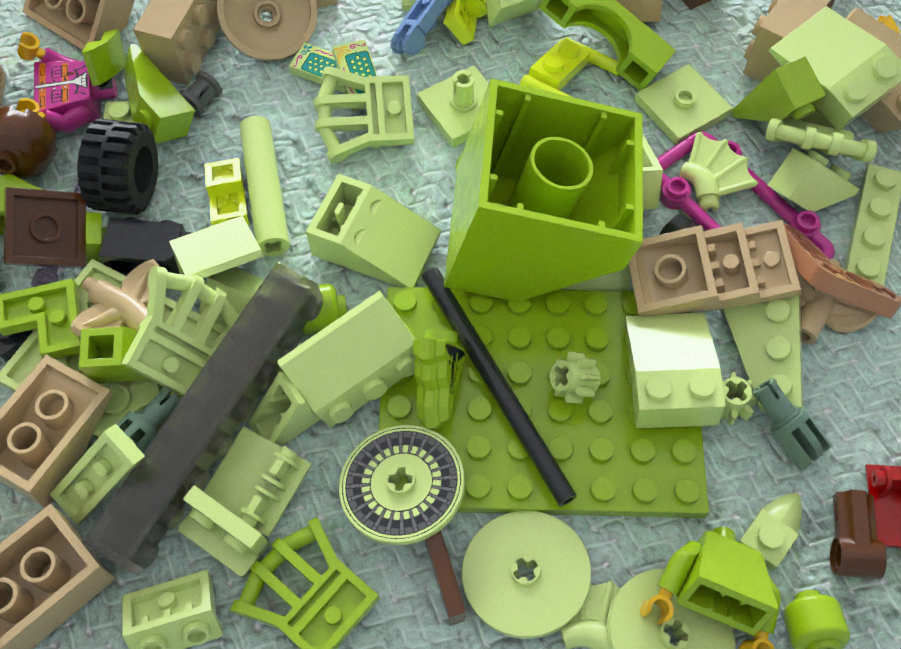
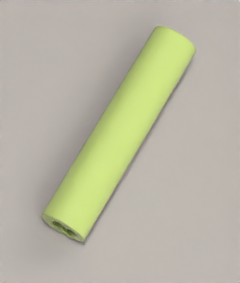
M250 116L240 123L239 128L255 239L264 256H277L289 250L290 242L271 123L265 117Z

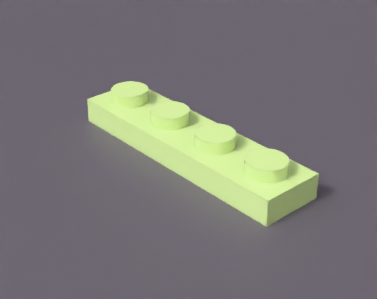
M870 163L865 169L844 266L845 270L883 286L901 197L900 171Z

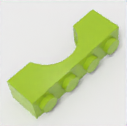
M542 0L538 6L539 9L563 29L571 26H585L605 36L613 46L617 56L616 72L638 91L649 85L677 51L616 0Z

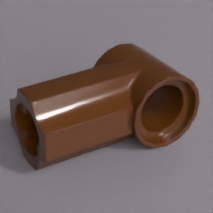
M851 489L849 491L836 492L832 496L835 537L830 547L832 573L837 576L882 579L886 571L887 554L884 543L881 540H877L874 496L863 490Z

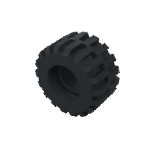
M96 119L93 124L88 126L81 141L77 161L80 194L88 208L139 215L145 211L152 199L158 177L157 146L154 135L147 125L135 122Z

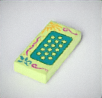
M365 39L333 46L332 53L338 69L363 77L377 76ZM343 85L346 94H365L364 91ZM351 108L352 112L366 109V108Z
M304 42L290 63L289 69L290 74L322 85L323 79L321 75L324 67L337 68L332 52ZM342 84L336 85L335 90L346 94Z

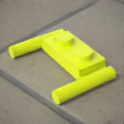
M565 37L564 40L558 41L530 67L529 74H525L522 77L520 85L570 96L560 90L588 62L612 74L620 75L616 72L617 60Z

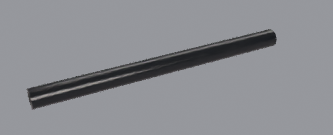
M438 268L427 270L422 275V280L452 330L458 332L460 343L466 350V353L558 506L562 507L570 503L577 497V494L450 288L444 287V278Z

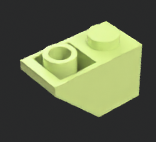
M792 148L767 185L812 212L855 196L860 188L848 181L851 174L833 163L828 169L826 165L830 160L813 150H809L807 155L794 148Z

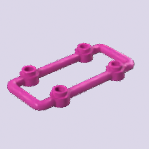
M698 132L691 134L657 158L663 171L692 151ZM702 132L707 138L718 141L713 135ZM729 141L730 149L742 156L740 146L733 141ZM748 168L749 174L758 182L757 186L750 189L790 226L805 234L828 259H833L835 255L834 246L830 240L819 232L821 223L817 214L812 211L798 213ZM664 173L662 174L660 200L665 207L673 210L681 209L698 226L702 225L705 231L721 227L690 198L691 188L684 178L673 177L670 179Z

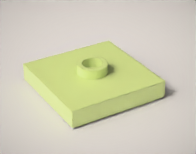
M690 64L637 92L634 100L675 145L691 134L702 132L731 115L733 109Z

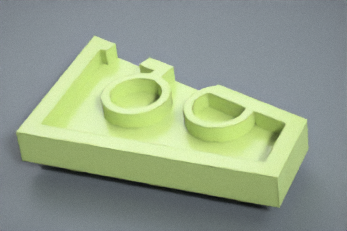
M800 296L723 309L748 378L752 380V389H761L760 384L775 378L777 384L792 405L803 407ZM758 401V405L761 411L767 412L761 405V403Z

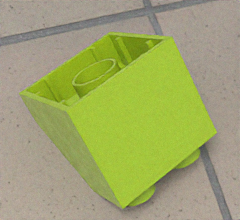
M490 78L457 165L444 287L519 302L625 269L643 243L642 113Z

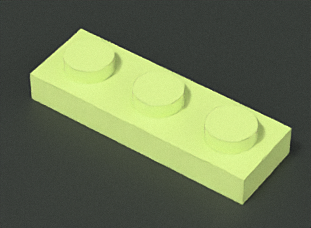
M115 424L100 435L50 493V496L78 525L98 508L142 461L145 455L136 447L134 441Z

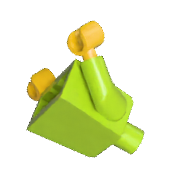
M717 527L712 531H705L698 541H688L670 557L657 584L661 588L658 595L644 601L640 608L641 616L645 617L651 611L652 605L656 604L661 610V617L657 622L658 626L667 622L673 616L674 607L671 598L675 595L677 596V604L754 636V639L743 641L739 649H775L768 640L769 633L774 634L781 603V593L768 574L763 555L758 550L737 542L732 529Z

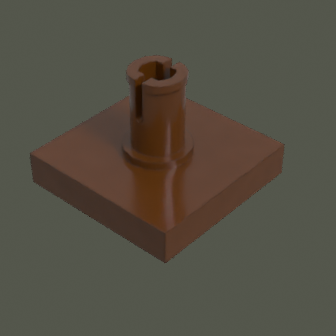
M6 187L4 189V265L64 268L86 267V204L81 194L77 192Z

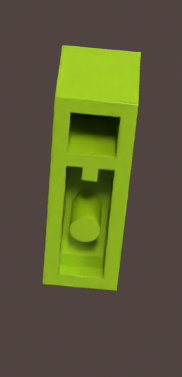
M131 44L123 73L133 122L147 125L154 135L156 144L186 137L195 113L194 108L136 44Z
M805 56L774 69L732 109L731 115L733 118L770 122L772 118L784 121L791 117L795 121H799L816 111L814 105L824 98L826 93Z

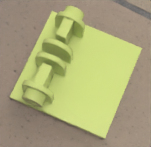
M243 426L203 492L251 527L270 537L312 464L297 456L292 450L284 446L280 447Z

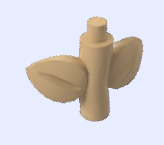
M151 259L137 266L125 277L120 288L107 280L98 281L94 277L86 278L82 283V289L89 293L88 300L94 306L80 313L72 321L70 330L80 338L81 329L127 326L128 328L139 330V324L147 315L150 291L148 288L149 272L153 266L159 267L157 262Z
M829 259L835 266L841 267V263L838 260ZM796 270L801 288L802 343H815L825 324L838 333H849L867 326L878 316L874 312L816 289Z

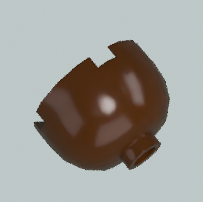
M5 106L0 108V175L12 174L22 180L38 176L52 163L57 155L56 133L50 124L34 111L26 109L23 113L12 110L14 106Z

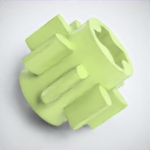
M568 352L567 360L556 359V363L550 372V383L555 389L554 395L565 397L567 403L582 404L583 396L594 397V392L598 389L601 380L599 370L595 367L597 361L585 358L583 353Z
M732 372L728 379L722 380L726 407L721 418L727 420L729 425H733L739 416L748 421L754 413L751 407L755 406L758 402V399L752 394V380L746 381L737 377L735 372Z

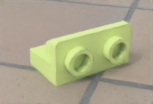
M194 485L183 498L192 510L179 525L178 531L238 576L246 577L250 572L249 567L256 560H259L270 543L260 532Z
M208 569L122 595V637L129 649H185L204 644L223 635L222 626L215 611L213 581Z

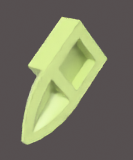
M799 493L787 494L768 503L757 514L739 540L740 543L758 550L764 557L766 567L771 571H774L779 566L799 536L798 530L802 518V504Z

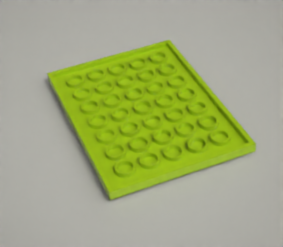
M387 287V301L416 340L424 338L426 329L452 330L428 288ZM450 288L577 494V497L570 503L562 507L558 506L468 354L465 353V361L461 366L460 380L455 388L450 420L444 422L440 429H430L439 433L452 444L463 465L465 491L457 512L507 514L515 511H538L549 515L706 518L708 516L709 506L702 427H635L625 316H639L634 291L555 290L516 302ZM458 339L457 345L463 347ZM568 352L583 353L585 358L597 361L595 367H597L600 373V385L596 392H594V397L583 396L582 404L567 403L565 397L555 396V389L550 383V372L556 363V359L567 360ZM415 374L401 379L388 388L385 394L380 397L378 431L399 425L425 427L424 422L417 417L418 384ZM406 476L401 477L400 482L395 484L397 491L403 490L404 485L409 483Z

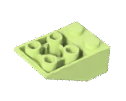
M341 174L337 175L306 230L312 256L398 287H415L441 234V229L376 187Z

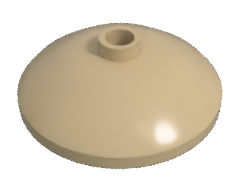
M217 0V16L225 37L237 50L254 59L277 61L295 55L304 42H309L317 22L316 0ZM265 12L270 13L273 19L265 22L261 19V14Z

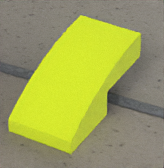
M453 0L448 6L443 23L462 45L474 40L477 19L487 14L486 1Z
M234 158L204 164L205 185L209 196L212 226L243 216L247 225H250L240 159Z

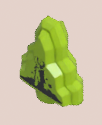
M426 329L424 338L413 340L415 378L418 384L417 417L429 429H440L444 422L450 420L453 410L455 388L460 380L461 366L464 364L466 353L463 347L457 345L458 332Z

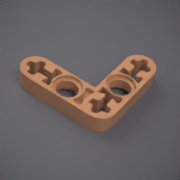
M784 223L795 269L809 284L828 295L886 318H892L901 307L900 296L879 283L835 266L805 234Z

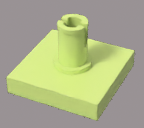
M474 65L465 70L457 71L453 76L417 93V102L452 148L467 141L489 84Z

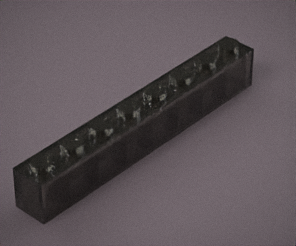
M278 261L150 443L144 452L145 457L130 472L84 538L83 544L123 570L137 575L142 569L148 568L153 563L159 552L158 544L167 531H172L179 524L184 515L183 507L186 502L183 498L194 485L200 490L204 487L209 477V472L207 471L216 458H221L228 451L233 440L231 435L240 422L244 423L250 418L256 407V398L262 389L268 388L279 372L277 361L285 356L286 353L288 354L297 348L301 339V331L308 321L315 320L323 306V296L318 283Z

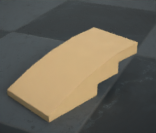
M783 220L744 228L741 222L703 231L702 225L644 238L642 245L629 262L639 316L718 310L801 295V288Z

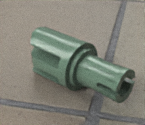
M771 378L759 385L761 389L755 388L752 394L758 399L773 420L770 431L796 467L802 471L811 465V460H817L823 455V451L829 450L833 445L805 407L793 406L777 384L775 378Z
M163 387L161 392L140 413L129 411L117 423L119 428L134 441L136 447L144 455L160 439L158 429L178 408L183 406L180 398L175 393L170 396L171 390Z

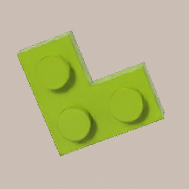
M74 279L0 294V333L2 336L38 328L39 350L42 358L45 355L58 359L80 354L81 338L70 330L72 321L81 313L78 285Z

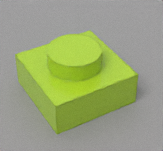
M86 212V263H89L92 259L102 263L98 255L107 227H102V213Z

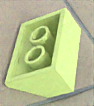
M379 290L277 362L312 411L331 428L337 423L348 420L356 410L369 401L383 396L388 388L401 379L415 374L413 340L416 339Z

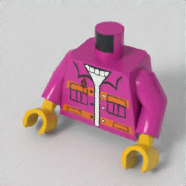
M23 32L21 34L17 49L18 55L23 60H33L37 57L39 62H34V100L21 98L17 104V111L23 113L26 109L34 111L44 118L55 132L72 133L83 125L94 122V120L101 117L100 100L118 98V88L114 77L100 85L92 86L85 61H78L63 56L47 47L43 50L39 48L40 40L35 34L30 32Z

